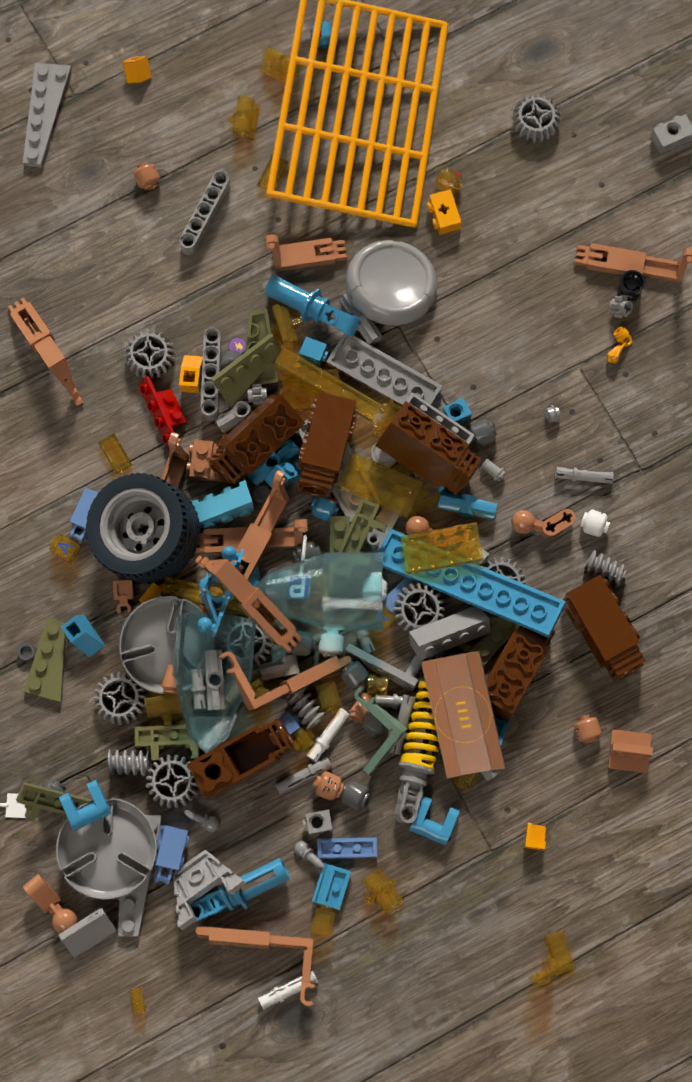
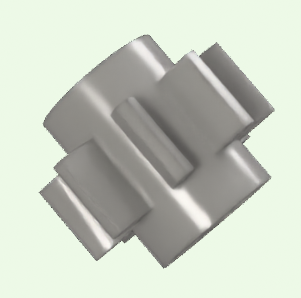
M620 294V296H615L609 305L610 312L615 313L614 317L616 318L628 317L633 309L632 300H628L626 295Z
M252 384L253 388L248 389V403H253V408L258 407L267 399V388H262L261 384Z

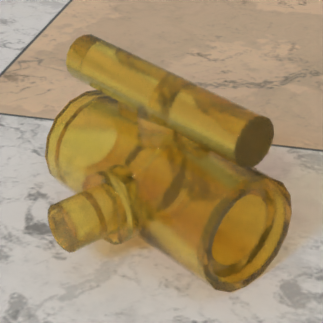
M269 46L262 56V62L264 63L261 64L260 70L285 84L290 54L284 55ZM296 64L294 78L298 75L301 69V65Z
M242 95L238 97L236 112L228 117V121L234 123L232 132L235 135L248 136L247 139L254 140L260 105L254 104V98Z
M279 304L274 305L272 313L276 325L271 328L272 335L280 336L284 348L297 345L299 339L296 329L304 324V321L301 317L297 319L292 318L288 306L280 307Z
M183 693L172 695L160 694L157 697L144 698L147 717L161 716L164 719V725L172 724L171 718L173 714L187 713L186 699Z
M381 868L362 880V883L370 892L369 897L365 900L368 905L377 903L385 914L404 901L395 888L396 881L394 879L389 880Z

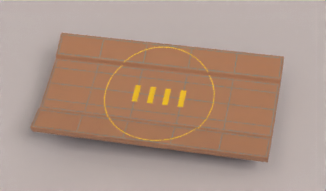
M480 651L421 662L447 778L505 769Z

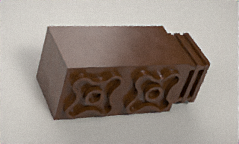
M319 392L318 398L314 397L307 430L304 434L297 467L300 468L301 475L298 491L315 497L330 498L333 484L337 483L346 444L347 442L351 443L359 408L355 407L356 400Z
M282 394L270 395L216 445L218 447L215 450L216 453H212L211 457L207 458L206 461L226 484H235L236 480L241 479V475H251L293 436L305 422Z
M407 401L403 403L375 445L435 487L439 488L442 485L447 487L449 491H453L455 495L468 484L476 472L481 457H477L475 453H471L467 449L468 443Z
M599 575L566 593L563 598L566 601L564 611L569 616L574 628L577 631L580 630L600 667L605 666L613 681L621 680L644 666L646 659L637 646L640 643V636L633 627L626 612L621 611L619 607L620 602L613 593L606 578L603 579Z
M522 626L518 630H514L486 679L493 714L508 723L550 649L548 645L555 634L554 630L549 638Z
M273 719L272 723H266L267 726L260 727L255 725L187 764L205 800H215L281 762L280 758L284 757V754L288 755L289 751L296 750L294 742L281 720Z

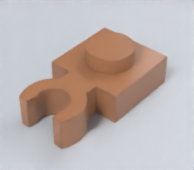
M113 581L114 600L120 601L117 606V613H122L121 608L123 606H127L128 613H131L132 606L129 603V599H134L133 581Z

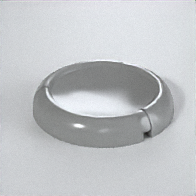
M383 240L367 245L353 257L346 272V291L348 296L353 298L352 304L364 316L381 324L403 325L414 322L428 312L429 306L432 307L436 298L437 276L433 265L420 250L401 241Z
M175 596L156 597L135 608L125 620L119 637L121 662L131 679L151 692L169 694L163 693V688H161L167 665H178L181 686L179 692L192 687L190 670L203 669L204 676V651L215 650V638L211 637L213 632L203 633L197 627L198 620L207 617L206 614L194 603Z
M106 799L112 814L76 831L73 830L67 817L58 835L56 856L59 868L65 875L64 878L74 889L92 898L113 899L132 892L145 881L155 862L157 842L150 821L136 806L121 799ZM94 800L81 805L77 810L94 803Z

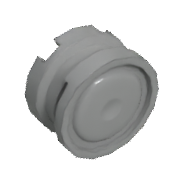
M375 443L371 449L373 465L381 469L391 468L396 463V460L376 447Z

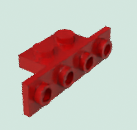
M147 376L139 384L140 393L143 395L147 408L154 419L155 426L161 434L162 442L167 450L170 451L168 442L171 433L174 432L173 428L182 426L187 421L173 390L156 392L149 376Z

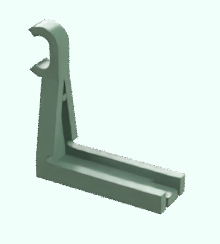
M362 686L355 691V699L389 730L393 729V732L363 769L369 775L378 768L407 731V728L375 703L376 697L370 698L369 702L361 697L360 693L364 690Z

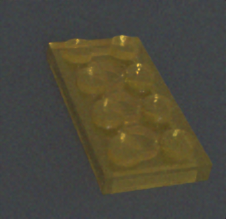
M353 453L338 484V489L364 498L408 518L423 482Z
M477 522L400 536L407 575L484 561Z

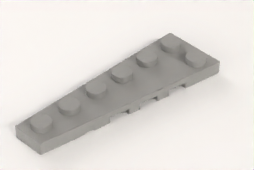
M35 63L23 156L24 166L42 167L49 140L53 133V126L57 120L59 106L63 100L62 96L71 74V65Z
M145 815L154 829L157 842L162 815ZM150 870L147 878L138 888L119 897L118 936L139 937L152 870Z

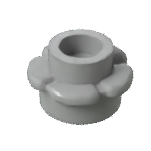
M550 405V408L545 409L547 420L549 423L559 422L561 417L559 408H554L553 405Z

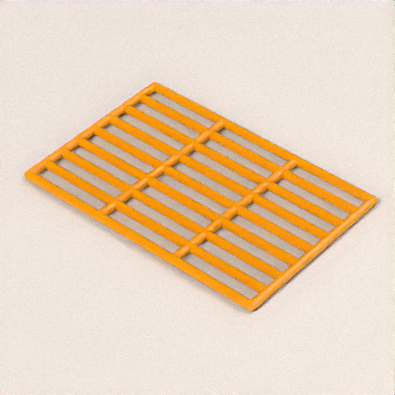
M300 0L267 185V197L415 228L418 224L448 23L350 0H316L318 1L309 58L306 59L298 57L307 0ZM325 3L336 5L327 60L324 63L315 60ZM343 7L353 9L343 67L333 63ZM360 11L370 12L371 17L361 71L352 69L351 65ZM379 14L389 18L380 72L375 74L369 72ZM397 18L406 20L398 74L397 78L386 76L395 19ZM413 22L424 25L415 81L411 82L404 80L412 26ZM430 26L441 28L432 86L421 84ZM296 64L307 66L297 125L286 123ZM314 68L325 70L315 129L304 127L313 72ZM335 72L342 74L333 133L322 131L331 74ZM353 76L360 78L351 136L348 137L340 135L349 77ZM367 80L378 82L369 139L367 141L358 139ZM385 84L395 85L387 141L386 144L376 143V135ZM404 87L413 89L405 144L404 148L393 146L402 88ZM420 91L431 93L422 152L411 150ZM284 131L295 133L286 190L285 193L274 191ZM302 135L313 136V142L302 197L292 195ZM322 138L331 140L322 198L321 200H316L310 197L320 139ZM338 142L349 144L340 202L335 204L328 201ZM356 146L367 148L358 206L354 208L346 205ZM374 150L385 152L376 209L373 212L364 209ZM392 154L402 156L392 216L382 214L391 156ZM411 157L420 159L411 219L401 218L400 215L409 159Z

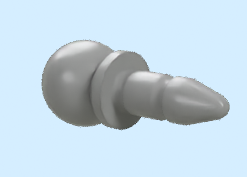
M189 810L184 812L190 819L199 822L200 827H205L209 832H215L220 826L219 820L214 816H208V814L203 816Z
M299 841L295 844L294 852L297 856L302 857L305 861L309 860L319 868H324L322 861L313 854L314 850L309 847L308 843Z

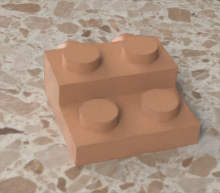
M195 439L194 444H190L189 455L192 456V460L187 463L186 473L189 474L190 480L226 484L214 473L206 461L207 458L211 457L212 453H216L215 450L218 449L217 444H214L212 441Z

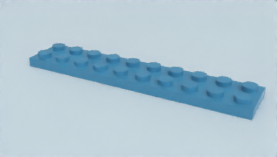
M390 529L374 559V564L423 585L426 584L430 588H434L437 591L548 638L566 605L564 600L393 529Z

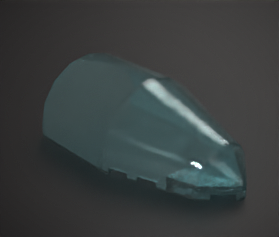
M326 552L269 571L255 586L287 618L326 631L385 630L382 611V568L385 552Z
M182 613L176 617L172 676L187 735L201 750L208 753L229 738L238 715L236 714L240 703L243 702V698L233 674L226 673L227 669L232 668L230 659L225 656L222 659L225 709L208 711L205 708L194 710L193 692L190 691V688H192L190 670L203 669L204 686H206L204 651L221 650L222 653L231 652L234 654L250 684L252 679L256 620L224 614L214 638L211 637L212 631L203 633L197 627L199 619L207 617L211 620L209 613ZM211 675L209 682L211 685L216 686L220 683V679L216 675ZM204 691V692H205V702H206V707H207V693H206V691Z

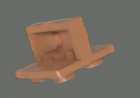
M612 730L608 768L647 773L649 757L653 753V747H650L651 734Z

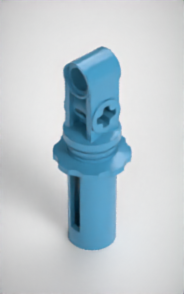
M273 275L266 285L265 295L301 312L302 321L307 322L311 318L318 324L323 321L347 335L354 336L361 319L330 305L331 301L329 299L321 298V290L316 289L310 293L276 275Z
M275 859L241 876L240 878L247 885L273 871L276 875L244 892L241 888L231 895L225 885L221 884L219 885V890L190 904L191 909L197 906L201 911L200 916L196 918L195 922L214 916L226 910V908L232 911L235 909V906L240 904L244 909L249 908V899L290 880V875L282 859Z

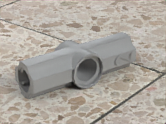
M347 293L339 299L344 310L361 319L356 331L360 332L367 344L374 345L382 339V335L373 323V320L360 313L352 304L353 298L348 296Z
M221 650L204 651L208 711L225 709L222 659L219 658L222 654ZM211 675L219 677L220 683L218 685L210 684L209 678Z

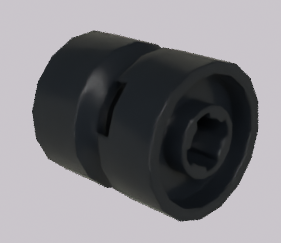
M636 270L626 271L622 275L617 288L618 295H626L628 300H632V302L637 300L645 285L644 276Z

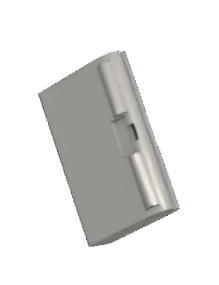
M101 907L60 933L59 937L72 956L76 958L117 932V929Z

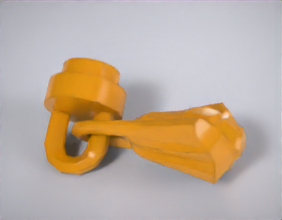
M622 327L617 328L613 333L614 339L620 343L607 353L606 357L609 363L617 364L623 347H629L632 344L629 331Z

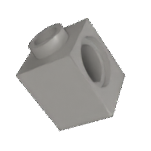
M329 810L305 814L306 819L302 820L304 831H309V836L333 831ZM314 818H320L323 821V825L320 828H314L311 825Z

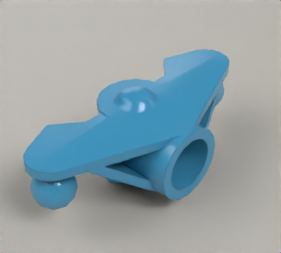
M227 546L222 550V557L229 561L237 560L232 564L239 570L244 549H241L240 553H238L234 547ZM207 572L206 577L202 578L199 583V597H201L202 602L205 604L211 620L203 617L198 620L197 627L203 633L212 631L211 637L215 638L228 602L234 596L214 575L209 577L211 572ZM218 587L224 594L215 597L210 593L209 588ZM221 608L217 616L215 609Z

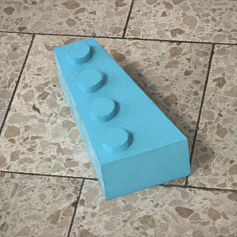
M245 480L239 482L240 486L237 488L229 486L224 488V491L219 495L213 493L203 498L202 502H199V500L192 501L195 511L198 513L200 528L209 529L214 527L216 523H228L234 517H246L254 511L253 502Z

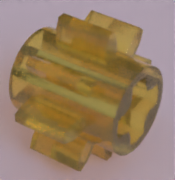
M301 728L291 737L294 740V748L297 752L300 749L306 752L315 744L312 740L315 738V735L310 729L305 731Z

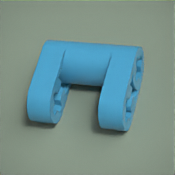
M97 780L87 783L94 803L77 810L69 792L59 797L74 831L112 814Z
M423 796L419 804L417 817L412 822L409 831L446 846L460 811L450 807L444 825L425 818L432 799Z

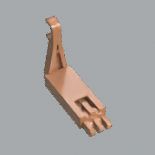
M277 235L265 236L267 250H272L274 269H280L281 272L335 264V261L347 259V254H341L346 252V247H341L345 245L344 240L332 241V238L279 245Z

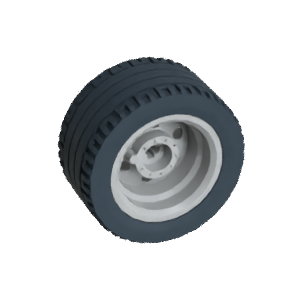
M126 474L118 477L116 480H112L94 498L86 519L88 545L91 547L90 550L94 553L93 555L97 558V561L115 574L139 583L163 582V580H168L170 577L178 574L180 570L188 565L190 559L193 558L200 538L198 513L195 511V506L188 499V496L167 481L152 474ZM148 507L152 508V511L150 513H148ZM125 532H127L129 536L127 539L124 538Z

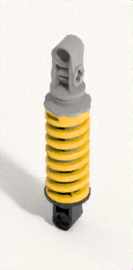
M440 652L433 655L431 660L438 659L440 656L449 657L452 655L449 652ZM425 678L418 679L419 691L415 696L418 702L413 705V709L416 712L410 716L413 722L408 725V729L411 733L406 735V740L410 743L403 745V749L407 753L402 754L400 762H398V765L403 768V775L399 779L402 782L398 791L394 818L399 823H411L416 819L422 799L423 787L427 786V775L435 773L434 763L431 762H436L437 758L432 756V752L439 751V747L434 746L435 741L439 742ZM404 809H407L409 813L407 819H404L402 816Z

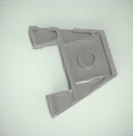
M206 850L188 861L179 870L173 872L174 892L177 896L176 912L179 917L177 921L178 927L184 930L197 920L190 904L223 881L231 895L246 885L240 877Z

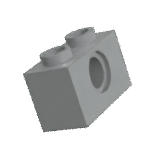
M686 114L675 116L667 123H659L654 126L651 138L660 155L692 141V125ZM669 131H673L676 134L672 135L669 133Z

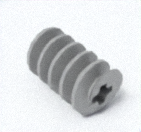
M596 550L592 552L585 568H588L587 574L595 571L594 577L602 574L601 577L603 579L608 577L609 584L616 581V588L619 587L627 569L624 571V564L617 567L616 560L610 564V557L603 560L602 553L596 557Z
M306 687L290 693L284 700L290 699L288 705H295L292 711H299L297 717L298 719L304 718L301 723L302 725L308 724L306 730L309 731L322 721L325 713H317L320 706H312L316 700L309 701L308 698L311 693L304 694Z
M109 749L108 769L110 774L113 775L117 770L118 775H122L125 770L126 775H130L131 771H133V774L137 776L140 771L141 775L145 776L149 768V751H147L146 756H143L142 751H139L138 756H135V752L132 750L130 756H128L126 750H124L122 756H120L118 750L112 755Z

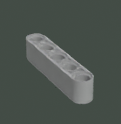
M217 171L213 175L180 237L181 250L186 255H192L197 251L230 189L229 175L225 171ZM220 180H225V181H226V182L223 183V184H218V183H217V182L220 181ZM210 196H217L216 199H209ZM203 211H209L207 215L201 214ZM196 226L201 227L200 230H193V228ZM186 242L193 243L191 246L184 245Z
M208 328L204 332L201 412L207 421H213L219 415L220 392L211 380L212 377L207 376V373L211 371L216 374L220 372L222 340L220 332L216 328ZM211 336L217 337L215 341L208 340ZM210 354L217 355L214 359L207 358ZM209 389L215 390L213 395L206 394ZM208 407L215 409L212 413L205 412Z

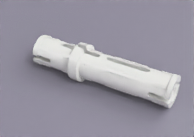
M339 708L321 736L316 738V743L306 755L310 760L316 763L325 749L330 747L331 740L350 715L347 711Z
M311 971L310 983L314 985L318 981L314 972ZM302 977L279 988L275 987L270 993L259 997L258 999L263 1010L278 1002L282 1003L284 999L300 992Z

